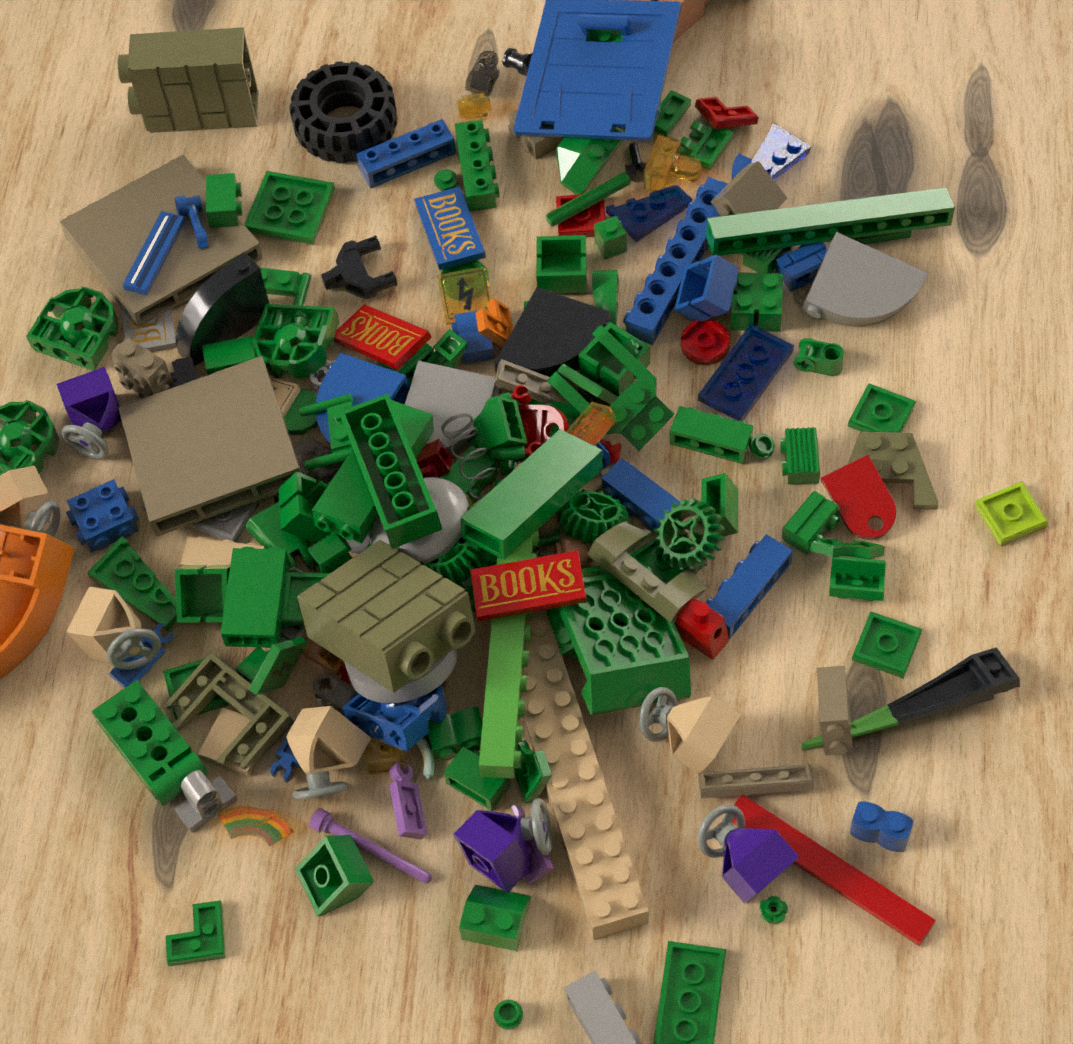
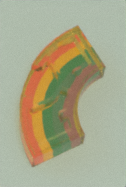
M243 805L217 813L218 819L231 839L243 835H252L264 840L270 847L293 833L289 823L279 814L269 809Z

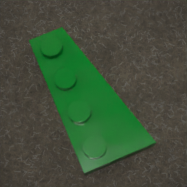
M123 535L87 572L89 578L105 589L115 590L126 604L156 625L163 623L162 629L166 632L177 622L176 599L156 578L153 571L146 566L138 553L131 548Z

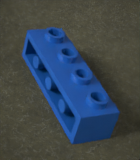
M441 119L357 153L359 169L371 189L456 154L455 139L444 120Z

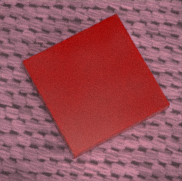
M582 194L556 196V208ZM604 199L559 223L558 236L586 235V237H595L594 224L606 220Z

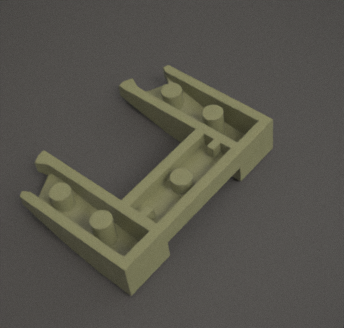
M627 521L615 525L594 541L587 554L671 623L692 598L697 599L705 592L707 586L702 584L696 575L698 571L690 568L680 573L669 583H663L657 576L629 555L632 550L650 536L651 531L632 526Z
M211 652L165 704L167 709H175L178 719L172 723L178 731L200 713L217 695L247 717L250 722L216 760L223 766H226L227 761L240 763L241 769H247L262 756L294 723V720L286 711L263 693L255 695L249 690L251 684Z

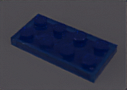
M750 324L700 391L698 401L737 421H743L794 351V345Z

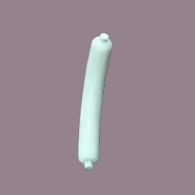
M423 737L416 745L423 757V775L426 780H430L434 776L435 760L428 741Z

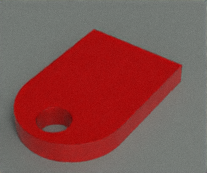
M518 405L527 440L524 448H528L532 442H539L543 445L551 438L550 430L556 424L559 426V429L569 433L567 419L557 408L548 405Z
M869 455L821 477V482L831 500L840 507V517L853 535L862 539L872 540L880 538L890 531L896 519V505ZM872 518H879L883 522V528L878 531L872 530L868 526V521Z

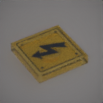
M486 266L437 275L446 325L455 323V314L480 309L489 312L487 302L492 300Z

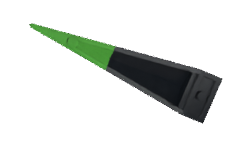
M997 647L970 655L912 692L852 721V737L993 700L995 694L1020 687V678ZM822 735L801 744L802 750L822 746Z

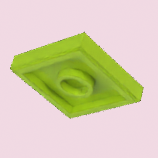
M1022 481L975 500V507L1000 546L1048 526L1047 519Z

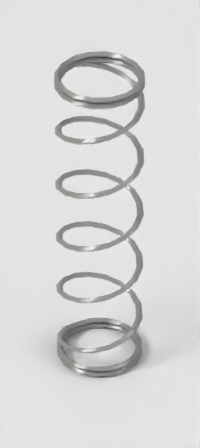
M459 413L444 421L441 430L447 438L454 440L451 446V453L454 457L464 459L459 468L460 474L468 479H473L468 488L469 494L474 498L482 499L483 497L473 495L471 485L475 479L489 477L495 473L496 469L488 468L475 477H468L462 472L465 460L478 458L484 455L487 449L479 448L466 457H459L454 453L453 447L457 440L470 438L478 432L476 428L469 429L473 423L472 416L467 413ZM462 417L470 418L469 423L463 428L456 431H445L446 425L451 421ZM476 430L473 434L469 436L461 437L469 431ZM460 434L457 438L450 437ZM480 450H484L483 453H481V454H479V455H476V456H473V457H470V456H471L472 454H474L475 452H478V451H480ZM489 470H493L491 473H489V474H487V475H485V476L479 477V476H480L481 474H483L484 472H487V471H489Z

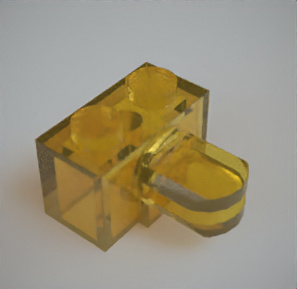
M658 135L644 169V189L668 194L671 184H675L677 179L696 182L701 176L700 160L681 155V140Z

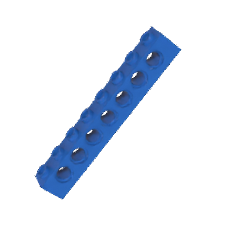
M708 177L705 184L699 186L694 203L690 202L686 211V217L678 222L676 234L673 238H669L664 255L658 257L653 274H648L645 288L642 292L639 291L637 293L634 307L626 312L623 324L626 325V332L640 341L651 345L655 343L676 305L685 266L701 261L709 247L706 238L707 218L721 216L711 201L728 183Z

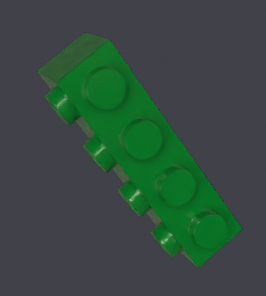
M482 120L454 123L468 209L471 212L496 208L495 198H500L498 183L493 184V179H497L495 165H490V161H494L492 147H487L486 144L490 143L489 129H484Z

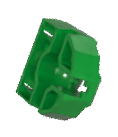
M82 286L79 289L65 290L55 297H50L26 337L34 351L94 371L108 350L107 340L110 337L109 335L116 337L118 334V319L113 305L102 292ZM95 296L96 300L92 305L91 298ZM48 312H53L55 317L60 318V320L48 316ZM84 325V329L76 331L75 327ZM95 327L100 333L93 331L92 328Z
M265 304L252 342L257 357H263L269 374L275 378H281L283 371L290 372L294 379H303L310 376V374H316L327 362L326 347L332 346L339 324L335 307ZM298 339L300 343L292 347L291 343ZM286 354H289V360H286Z
M28 400L24 402H9L0 406V452L4 458L0 457V475L9 470L35 466L38 473H40L44 468L42 461L45 458L44 454L48 453L54 456L57 453L60 439L46 409ZM20 441L22 444L17 447H12V442ZM30 444L36 445L38 449L35 452H33L30 450L31 448L29 446Z

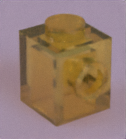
M371 738L366 746V761L369 774H388L389 769L396 763L400 765V770H402V762H407V751Z

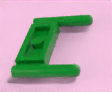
M260 267L267 294L295 297L293 305H304L311 280L309 273L299 274L296 271Z
M351 393L299 408V415L301 417L327 411L331 450L333 451L331 454L306 460L304 462L306 470L309 471L345 461L353 448L339 414L340 411L354 406Z

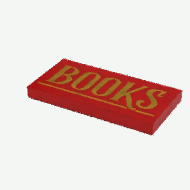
M364 304L337 329L333 341L398 370L432 337L429 331Z
M578 550L471 569L478 622L587 602Z

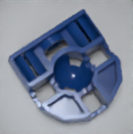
M442 685L424 696L406 702L381 703L369 700L358 694L343 706L345 718L369 737L404 751H408L429 733L428 719L441 723L445 719L448 710Z

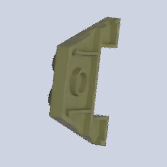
M859 433L848 464L869 455L884 483L913 484V509H938V499L913 433Z

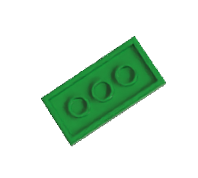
M668 941L653 1044H714L726 949Z

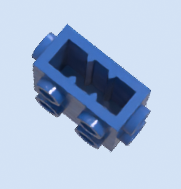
M114 479L66 500L70 508L66 514L72 526L78 525L80 530L75 533L81 545L87 544L91 553L106 548L109 544L118 541L122 535L126 539L139 531L135 521L139 520V517L133 506L128 508L126 502L130 499L124 487L118 488Z

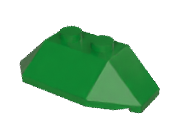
M613 128V132L625 133V130L621 128ZM564 137L556 148L560 184L576 195L583 194L624 140Z

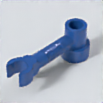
M184 195L175 197L177 214L180 216L190 215L198 248L208 247L207 233L203 228L198 210H202L200 196L186 198Z

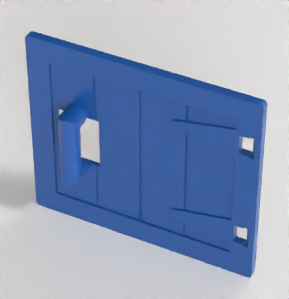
M546 0L513 129L515 135L651 141L681 12L680 2ZM589 29L620 30L623 35L622 42L587 41ZM543 124H554V129H542ZM625 127V133L613 132V128Z

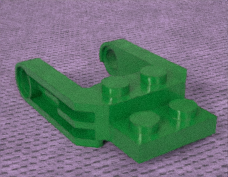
M600 325L592 335L637 377V381L631 383L606 409L604 415L611 419L613 423L603 434H621L640 451L675 414L657 397L656 377ZM557 371L547 380L584 417L592 409H595Z

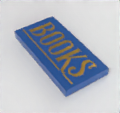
M460 187L414 199L439 270L486 258L485 250Z

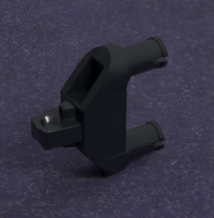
M376 235L359 242L351 240L343 244L335 260L336 266L321 274L326 290L344 287L346 292L363 299H370L376 297L379 291L398 286L393 271L375 278L369 277L361 260V256L381 250Z

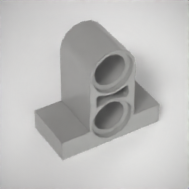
M200 770L190 773L182 781L181 788L186 796V800L174 809L192 833L234 803L237 797L221 776L209 782L206 776Z

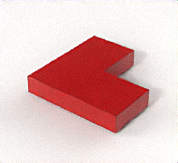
M717 97L696 99L695 108L715 129L758 124L759 117L748 105L727 108Z

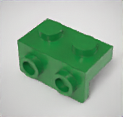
M840 556L832 557L829 596L841 599L854 598L866 601H883L886 561Z

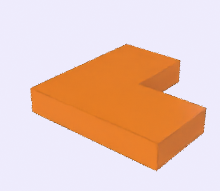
M492 299L487 302L489 312L484 309L475 312L478 332L503 348L513 331L510 308L500 301Z

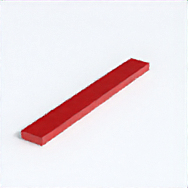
M741 795L735 802L734 806L738 807L744 815L745 829L777 830L799 856L793 864L916 945H921L935 925V919L748 797ZM734 817L732 824L737 826V821Z

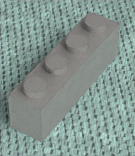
M596 971L564 987L565 997L591 1044H641L636 1031L633 1028H627L624 1022L627 1017L619 1003L614 1004L609 996L612 994V990L604 977L600 979Z

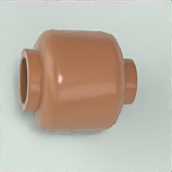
M564 536L559 542L554 543L553 555L578 550L581 568H586L587 563L592 562V558L587 554L591 548L588 547L587 542L582 544L580 539L572 540V537Z

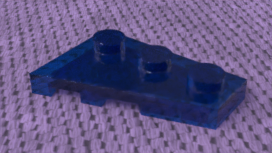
M773 123L750 164L759 161L772 179L775 180L810 153L811 146Z
M673 185L651 192L648 197L639 200L632 198L626 200V204L615 207L613 204L607 206L606 213L611 218L617 216L625 232L635 242H638L686 210L693 199L678 185Z

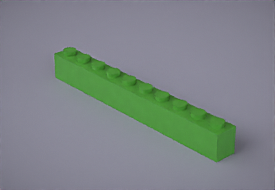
M536 530L505 560L497 557V565L537 558V554L533 553V546H538L539 530ZM533 612L492 619L479 758L481 777L515 778V768H521V751H517V743L523 742V725H519V718L525 717V700H521L522 691H527V675H523L524 666H529V650H525V644L531 641V625H527L528 617H533Z

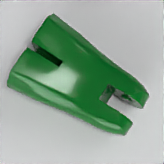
M279 502L249 519L246 529L261 546H265V549L270 547L286 549L290 561L289 568H298L293 560V557L297 555L300 556L308 569L313 567L308 551L309 547H311L308 540L281 530L280 510L282 507L279 506Z

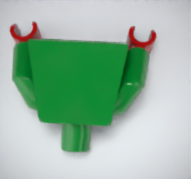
M524 385L516 386L512 394L507 392L489 398L486 401L481 413L473 421V426L478 429L476 437L470 440V446L473 445L477 449L486 448L485 454L491 455L494 459L506 461L525 459V456L533 454L537 448L542 446L539 442H532L528 448H524L527 440L517 400L521 404H528L532 399L529 394L522 395L528 392Z

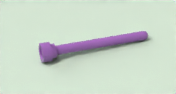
M318 808L313 814L309 828L319 833L322 831L327 833L329 831L334 835L351 834L358 848L423 883L431 881L432 876L429 872L334 822L330 812Z

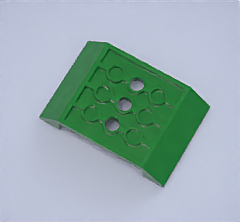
M643 565L647 570H649L652 573L650 567ZM602 566L582 568L587 602L557 608L587 678L581 693L590 715L641 707L646 696L652 690L659 687L670 689L677 700L689 698L691 696L690 657L674 621L670 623ZM638 615L648 618L650 622L645 623L641 621ZM613 619L624 622L625 626L616 625ZM589 623H594L595 625L599 626L601 630H593L592 628H590ZM658 697L653 701L652 704H657Z

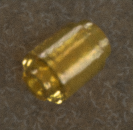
M484 93L462 96V99H457L460 118L466 117L467 120L488 116L487 111H492L490 97H485Z

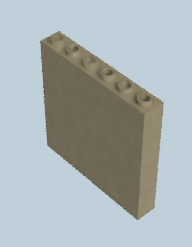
M184 155L150 171L148 174L60 221L65 238L137 327L142 326L165 311L172 310L190 300L212 275L244 253H247L254 262L263 259L260 243L240 220L239 226L209 227L206 214V180ZM185 195L187 198L199 195L202 202V210H198L203 228L207 233L208 247L198 248L190 215H184L185 223L148 294L143 295L124 290L123 283L161 211L178 215L175 197Z
M262 356L118 407L148 519L157 536L279 493V487L295 472L302 473Z

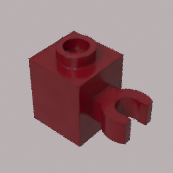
M437 439L424 446L416 461L423 478H439L451 472L453 457L440 439Z

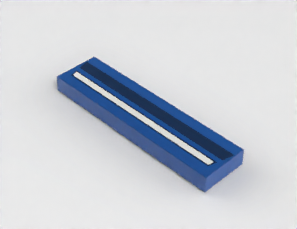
M161 211L123 283L124 290L143 295L148 294L185 223L184 216Z

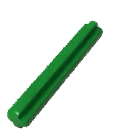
M623 172L547 213V222L551 227H554L630 185L629 176Z

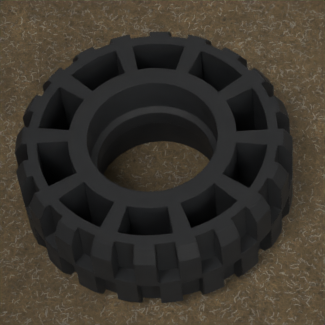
M338 61L335 64L322 65L316 71L312 70L309 72L305 79L302 78L296 86L297 90L295 89L292 93L290 114L295 136L298 137V142L303 148L307 149L313 156H319L324 161H336L337 163H345L346 161L357 162V153L390 140L395 132L394 128L397 126L398 118L392 86L385 79L384 75L379 71L375 72L374 68L366 64L363 66L358 62L350 61V63H343V61ZM352 106L360 109L357 113L344 118L328 116L331 111L340 107Z

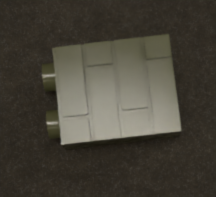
M244 27L130 34L129 54L118 55V75L122 84L132 83L133 86L128 87L127 92L129 111L131 115H142L146 131L158 133L174 132V130H202V128H205V130L230 128V126H233V128L257 127L259 91Z
M378 540L320 580L321 583L314 584L297 596L308 638L393 693L412 679L423 677L434 663L453 649L465 646L470 641L472 635L476 633L469 594L464 588L447 578L443 579L442 575L424 565L421 566L418 561L402 552L399 553V550L396 548L392 549L389 544L382 540Z

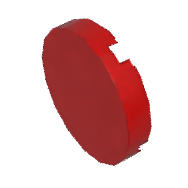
M698 320L692 322L683 330L680 347L683 355L689 361L699 365H711L718 363L728 354L730 335L722 324L714 320H707V322H700Z

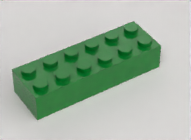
M389 393L340 411L341 420L391 548L394 549L443 530L437 510Z

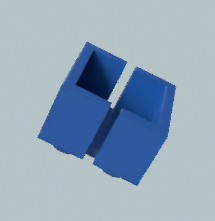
M718 255L703 259L702 262L698 261L685 266L674 310L693 321L700 320V322L712 316L715 317L727 313L732 304L731 298L737 283L739 267Z

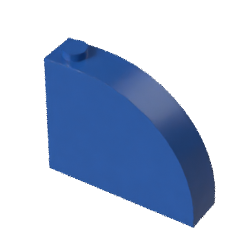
M340 353L331 364L319 387L316 403L351 393L354 400L353 405L356 406L389 393L391 400L404 404L411 384L404 374ZM327 411L316 413L318 426L331 447Z

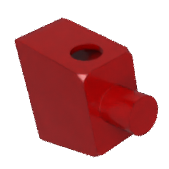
M692 598L676 618L675 625L681 639L712 660L716 658L729 642L725 618L711 609L705 602Z

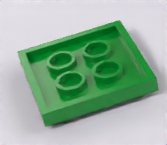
M266 171L244 225L251 233L314 244L335 190L334 183Z

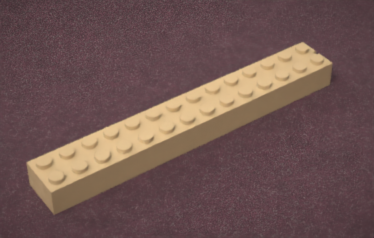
M545 610L533 612V617H528L527 625H531V641L525 644V650H529V666H524L523 675H527V691H522L521 700H525V717H522L532 751L544 750L552 772V777L544 789L593 940L649 924L648 909L562 654L558 648L559 645L556 644L557 640L553 634L554 631L551 630L552 626L548 620L549 616H546L547 612Z

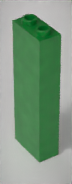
M391 400L414 457L417 459L434 432L433 414ZM352 449L312 509L314 526L320 530L329 531L342 536L346 540H353L362 544L372 529L378 512Z
M561 429L558 430L460 518L462 538L505 560L602 470V450Z

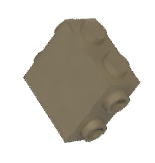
M127 337L121 344H118L111 353L114 362L113 367L119 375L120 384L127 390L132 389L137 392L142 399L174 387L165 360Z

